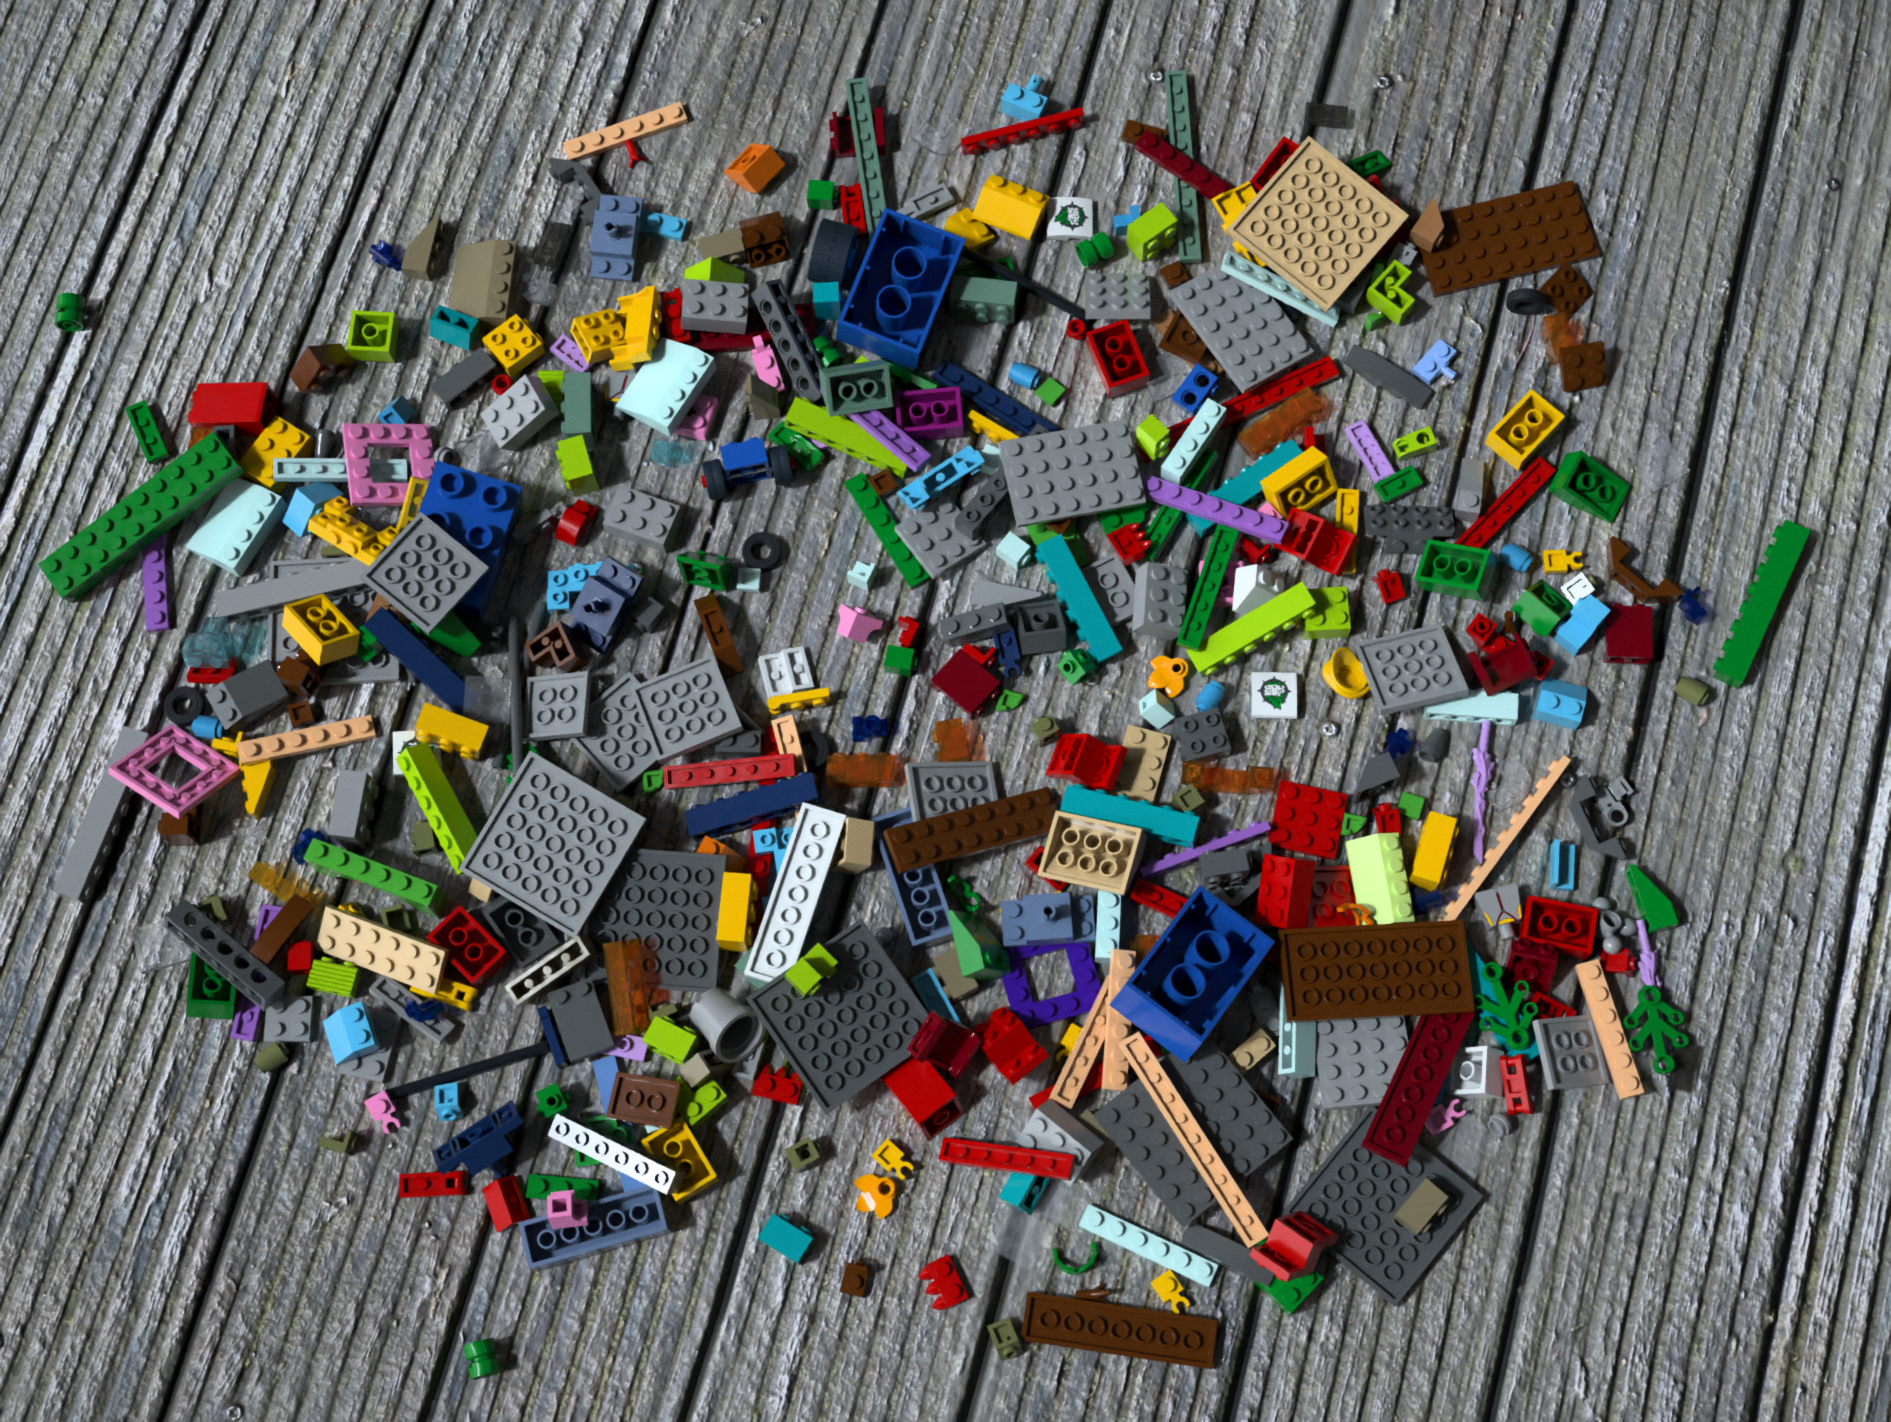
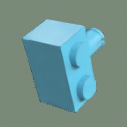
M1033 74L1026 88L1009 83L1001 98V112L1024 122L1045 117L1048 111V98L1037 94L1041 84L1044 82L1042 77L1038 76L1036 80L1037 75Z

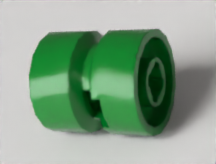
M1103 231L1092 235L1090 241L1084 239L1075 244L1078 258L1086 269L1098 264L1099 259L1104 261L1114 256L1112 244Z
M61 293L57 296L56 309L58 311L55 315V326L58 329L70 332L83 329L85 298L75 293Z
M821 335L811 342L823 368L842 366L845 356L837 348H833V343L825 335Z
M494 1338L475 1341L463 1347L466 1360L471 1361L468 1367L471 1380L490 1377L502 1371L499 1358L494 1357V1354L497 1352Z

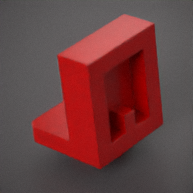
M1304 427L1302 436L1303 452L1314 446L1326 455L1325 436L1314 434L1313 427Z
M1244 536L1237 542L1235 550L1251 565L1263 564L1271 556V545L1269 543L1259 551L1258 546L1252 540H1247Z
M1386 568L1376 572L1377 576L1372 577V581L1377 584L1383 604L1406 597L1398 571Z
M899 616V627L906 629L902 631L899 638L901 647L913 649L921 631L920 624L913 617Z
M966 643L962 648L965 653L984 669L987 667L991 668L997 660V650L994 647L985 656L983 655L984 652L976 645L971 646L969 643Z
M1385 802L1378 804V807L1372 808V812L1375 814L1377 834L1398 833L1399 836H1402L1399 809L1395 805Z
M1601 948L1600 965L1603 973L1625 974L1628 978H1633V971L1637 969V958L1629 949H1621L1617 954H1608Z

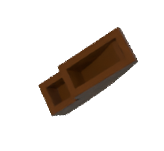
M297 893L294 894L266 927L249 952L266 965L273 963L285 945L290 943L315 906Z

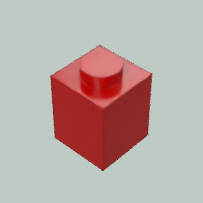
M297 939L295 943H288V971L293 975L309 974L313 960L316 959V946L307 939Z

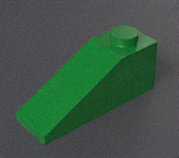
M1377 149L1345 163V165L1365 180L1373 174L1378 176L1389 168L1391 163Z
M1634 864L1629 865L1625 873L1642 920H1645L1648 935L1674 929L1679 924L1677 909L1673 908L1671 901Z

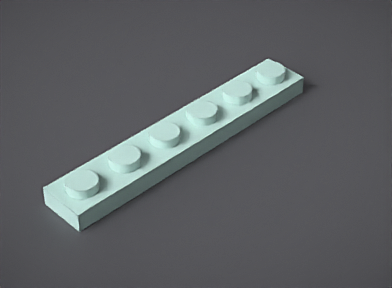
M1229 250L1224 255L1220 270L1331 327H1334L1338 322L1340 307L1333 304L1325 312L1284 278Z
M273 458V481L348 482L346 460L341 458ZM369 459L372 482H407V459Z
M1090 1204L1087 1205L1078 1225L1082 1229L1167 1269H1171V1271L1209 1288L1218 1267L1217 1264Z

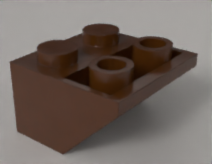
M779 211L738 221L750 268L791 258Z

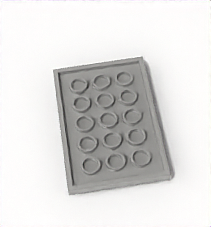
M1221 263L1171 290L1169 296L1242 394L1311 357L1314 351L1271 295L1220 270Z
M1127 419L999 441L998 443L1017 528L1146 504Z

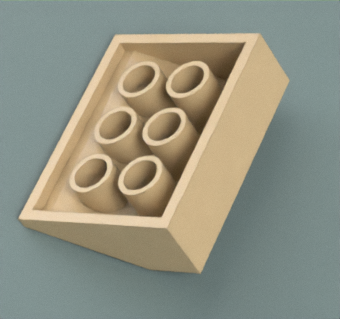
M1056 810L1037 876L1125 896L1142 859L1148 836L1140 828Z

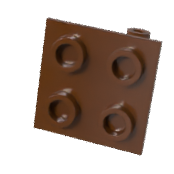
M1567 260L1539 289V291L1545 294L1546 301L1553 306L1565 322L1593 293L1591 288Z

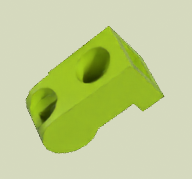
M1430 426L1395 440L1392 446L1399 461H1404L1425 452L1436 451L1437 441Z

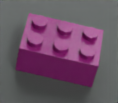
M959 386L894 392L897 427L914 441L964 437Z

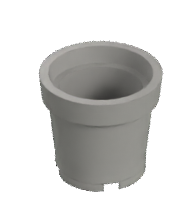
M717 987L704 992L701 995L703 997L699 1003L695 1002L690 1012L691 1021L709 1041L711 1050L722 1062L735 1063L743 1060L761 1043L766 1031L765 1026L752 1007L743 1005L724 989Z

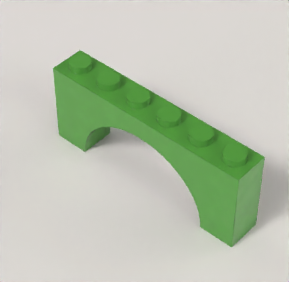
M315 838L312 839L303 858L318 873L336 880L338 877H343L371 886L406 902L419 912L440 919L449 899L438 885Z

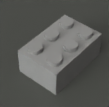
M684 279L681 329L745 335L749 284Z
M525 374L480 415L499 448L516 451L559 414L560 411L539 377Z
M619 485L603 521V526L608 534L667 554L683 514L679 505Z
M1146 562L1136 569L1132 632L1171 641L1179 636L1185 619L1187 570L1153 562Z
M340 769L328 836L338 846L365 849L366 842L368 843L370 840L371 831L369 824L374 819L375 809L373 808L374 799L378 798L379 787L367 772Z
M1048 1099L1036 1108L1016 1141L1026 1149L1074 1155L1076 1162L1071 1181L1063 1180L1069 1186H1072L1084 1176L1104 1145L1102 1140L1052 1099Z

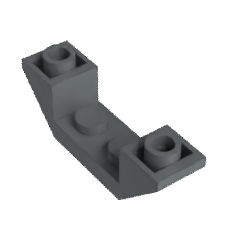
M551 157L548 159L550 164L548 170L554 180L558 179L563 185L574 178L579 187L583 186L586 190L584 194L589 202L580 206L583 214L580 218L586 227L590 226L593 229L595 210H599L601 192L580 162Z
M1584 774L1579 777L1568 806L1588 849L1617 860L1626 858L1624 853L1627 850L1623 841L1613 837L1599 844L1597 841L1600 839L1595 826L1591 827L1587 820L1590 818L1585 805L1581 806L1579 802L1596 795L1594 790H1597L1593 778H1588Z
M1269 841L1264 845L1258 844L1251 851L1253 854L1251 857L1252 864L1261 873L1264 854H1271V843ZM1256 871L1248 879L1249 884L1246 887L1242 888L1240 886L1231 895L1233 899L1220 887H1217L1215 890L1211 888L1208 891L1231 909L1237 911L1259 891L1261 873Z

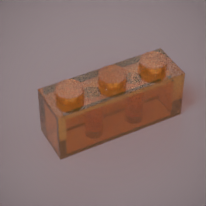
M840 752L833 753L832 756H827L828 788H896L895 755L887 752H881L877 755H868V753L864 752L855 753V755H846Z

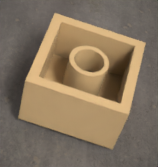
M851 817L845 819L829 871L856 875L871 866L874 861L872 845L876 838L874 821Z

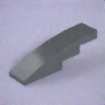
M1356 344L1353 345L1343 363L1376 388L1381 386L1395 398H1403L1417 410L1422 408L1431 393L1429 388L1406 372Z
M1190 1222L1180 1242L1182 1246L1203 1254L1206 1259L1225 1266L1231 1272L1270 1288L1275 1274L1269 1269L1259 1266L1256 1260L1249 1256L1250 1249Z

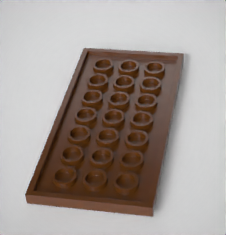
M1573 180L1440 212L1444 224L1442 232L1444 239L1440 246H1435L1431 253L1417 246L1434 298L1559 268L1566 260L1572 265L1596 259L1600 255ZM1419 217L1410 219L1409 225L1411 230L1418 221Z
M1463 920L1282 929L1278 931L1287 1023L1466 1014L1475 1011Z

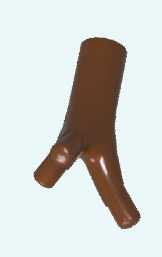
M1506 611L1504 613L1505 624L1499 634L1503 635L1506 632H1510L1513 635L1516 632L1513 612Z
M1101 1283L1098 1287L1091 1290L1076 1291V1299H1090L1108 1304L1101 1296L1109 1295L1112 1292L1111 1290H1101L1105 1287Z

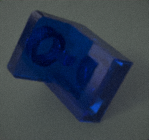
M1699 586L1694 590L1691 588L1686 590L1680 596L1682 600L1678 605L1683 611L1684 617L1695 625H1698L1708 613L1694 599L1701 591Z
M408 996L404 998L406 1004L404 1010L407 1016L420 1023L425 1020L434 1019L438 1016L439 1012L445 1010L442 1002L433 997L420 1004H417L416 1000Z

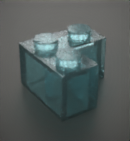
M206 617L200 634L188 633L182 648L186 667L230 668L236 650L228 617Z

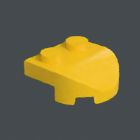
M967 207L951 215L947 219L943 230L965 238V245L977 251V249L993 242L995 236L981 221L972 218L973 212Z

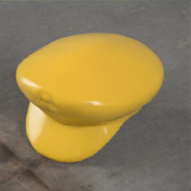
M1347 647L1337 649L1333 653L1332 658L1324 664L1322 668L1323 678L1339 695L1349 699H1359L1369 692L1370 688L1360 662L1351 649Z

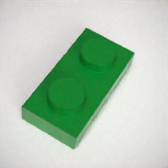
M1410 465L1375 483L1373 488L1382 503L1386 505L1422 486L1423 481L1414 467Z

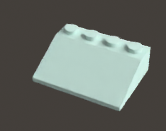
M662 337L656 349L652 351L651 360L643 364L616 404V408L671 438L716 371L717 367L714 357L695 347Z
M236 478L225 487L185 548L241 578L288 506L281 496L272 491Z

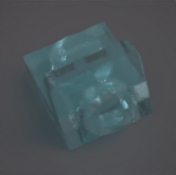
M655 439L648 458L651 462L674 468L676 461H680L683 450L677 440L670 443Z

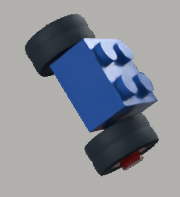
M752 437L744 442H729L725 446H721L725 473H723L720 459L702 462L704 475L701 476L703 488L708 490L710 500L728 496L725 481H728L729 487L772 478L771 472H773L777 486L794 482L792 470L795 469L793 456L789 457L787 446L770 447L771 463H769L763 438Z

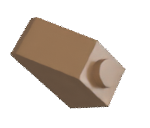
M1434 198L1430 200L1412 228L1408 240L1430 253L1435 246L1439 247L1444 239V235H1442L1444 224Z

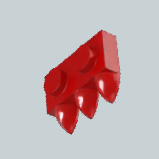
M1139 523L1125 525L1107 534L1108 541L1125 566L1145 557L1144 553L1152 543L1151 540L1142 541L1146 533L1137 532L1140 526Z
M200 654L191 663L187 673L188 683L219 684L236 674V659L233 655H230L221 662L220 656L216 654L206 662L205 655Z
M767 1062L757 1072L752 1096L797 1106L803 1081L796 1071L788 1079L785 1066L780 1067L773 1075L772 1067Z
M949 1254L927 1264L921 1270L918 1276L919 1279H934L926 1288L925 1293L929 1295L941 1294L934 1301L933 1309L945 1310L969 1299Z

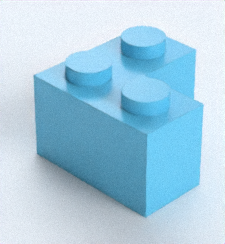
M314 482L297 488L282 522L300 538L313 535L314 533L308 530L309 519L324 511L325 503L339 495L343 497L344 494L331 482Z
M1590 593L1585 599L1582 597L1578 599L1568 614L1571 618L1567 622L1562 621L1554 630L1557 634L1553 640L1574 657L1602 626L1611 611Z

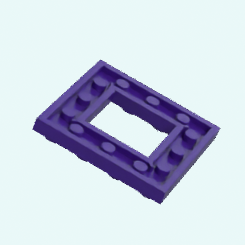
M1088 942L1004 948L1010 960L1011 973L1001 976L1011 1013L1022 1021L1027 1030L1090 1012L1101 986ZM1065 949L1077 991L1033 1003L1021 961Z

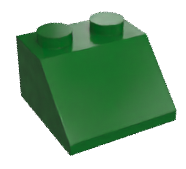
M1540 579L1525 590L1511 610L1515 612L1518 619L1527 622L1536 634L1546 638L1568 616L1573 609V605Z

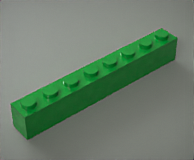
M1785 520L1781 526H1776L1772 534L1775 540L1773 544H1768L1763 556H1766L1765 562H1760L1756 569L1757 580L1756 582L1752 581L1746 593L1750 595L1748 600H1743L1738 612L1741 615L1739 620L1734 619L1729 631L1733 633L1730 639H1725L1721 647L1724 653L1721 658L1717 657L1712 669L1716 670L1712 678L1737 689L1743 683L1811 530L1789 520Z

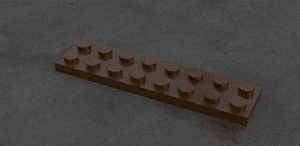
M1049 787L885 829L883 834L900 875L1048 835L1055 811H1058Z
M1027 1292L1021 1341L1211 1370L1218 1320Z

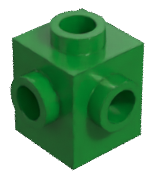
M1083 648L1067 650L1062 654V660L1057 664L1062 675L1072 686L1085 682L1098 669L1090 659V655Z
M557 1083L535 1093L539 1104L536 1106L542 1118L546 1116L549 1121H552L557 1113H568L571 1111L569 1104L572 1101L567 1091L562 1092L561 1087Z

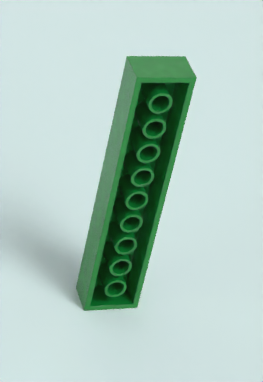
M212 431L38 565L61 598L73 603L246 470L224 439Z

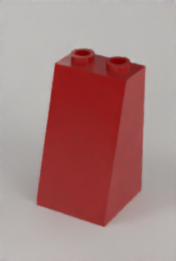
M267 382L198 383L197 389L192 395L193 406L192 410L188 413V422L196 432L211 433L213 426L235 425L241 436L258 438L275 417L279 400Z
M911 1055L879 1077L928 1141L965 1113L956 1094L930 1062L926 1060L922 1063Z

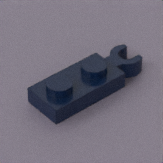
M1013 619V630L993 635L999 665L1001 667L1006 665L1004 675L1008 680L1011 679L1010 672L1012 670H1016L1019 677L1022 676V669L1016 663L1023 660Z
M546 1005L537 1008L556 1066L559 1069L568 1067L567 1059H569L565 1046H562L559 1038H561V1034L557 1024L554 1025Z

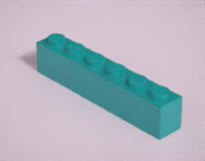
M1292 438L1286 443L1282 441L1274 448L1273 452L1263 454L1258 458L1257 463L1244 467L1234 479L1232 477L1228 478L1218 490L1213 489L1207 495L1247 508L1264 496L1260 481L1303 452ZM1186 513L1187 522L1201 539L1217 528L1218 523Z
M1059 534L1038 544L1035 557L1040 565L1044 564L1047 570L1045 572L1046 578L1050 584L1054 583L1057 589L1055 592L1057 599L1061 604L1064 603L1068 609L1065 611L1069 621L1071 623L1074 622L1077 626L1076 634L1081 643L1085 641L1088 647L1086 652L1090 655V659L1099 666L1121 655L1123 649L1062 535Z
M1080 784L1067 785L1060 807L1061 812L1143 829L1150 839L1194 849L1201 822L1200 817L1193 812L1184 811L1181 813L1175 811L1170 806H1153L1151 802L1145 800L1136 802L1125 795H1117V797L1108 795V792L1100 789L1091 791Z
M1466 939L1473 996L1482 995L1485 1000L1499 1006L1490 982L1486 981L1482 976V969L1485 964ZM1487 970L1488 976L1493 977L1490 971ZM1474 999L1475 1004H1478V1006L1482 1005L1480 999ZM1483 1009L1477 1010L1480 1020L1488 1016L1494 1020V1023L1508 1028L1504 1019ZM1517 1010L1514 1017L1517 1025H1519L1522 1016ZM1483 1021V1025L1490 1028V1022ZM1529 1026L1527 1028L1530 1037L1529 1044L1526 1048L1519 1051L1511 1049L1506 1043V1038L1496 1033L1492 1034L1495 1042L1499 1046L1502 1045L1507 1051L1506 1055L1510 1057H1515L1516 1054H1525L1527 1063L1540 1055L1535 1034ZM1518 1035L1513 1036L1516 1043L1521 1042V1038Z

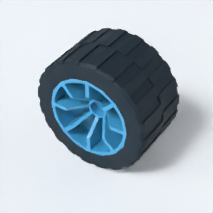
M826 218L822 219L811 253L807 275L808 281L815 283L838 281L839 289L844 288L849 270L852 269L855 259L858 227Z

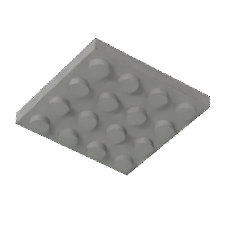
M420 511L360 575V579L430 635L489 571V567Z
M1441 623L1354 644L1355 653L1381 716L1469 695L1468 686Z
M713 654L630 688L659 764L743 731Z
M630 671L589 705L586 736L569 738L619 795L638 780L644 772H647L658 763L630 690L631 687L641 683Z
M991 761L906 763L904 766L913 822L998 800Z
M1404 1017L1316 1022L1315 1060L1323 1111L1380 1105L1408 1044Z

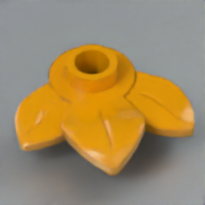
M1158 656L1150 661L1155 671L1149 677L1148 686L1155 689L1165 688L1168 698L1172 699L1183 690V678L1187 676L1189 666L1182 658L1170 659L1167 656ZM1175 665L1181 666L1179 672H1174L1173 668Z
M867 1174L854 1181L856 1187L862 1191L856 1203L858 1211L871 1212L875 1210L879 1219L886 1217L893 1208L892 1199L898 1191L897 1184L892 1178L883 1177L879 1179L872 1174ZM885 1185L890 1187V1192L887 1194L882 1192V1187Z

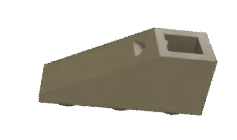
M436 214L406 248L401 266L406 278L430 281L432 274L435 273L436 255H439L441 250L440 239L445 234V223H443L440 215Z
M751 373L747 374L748 382H744V390L747 404L749 405V413L754 414L755 420L781 418L778 390Z

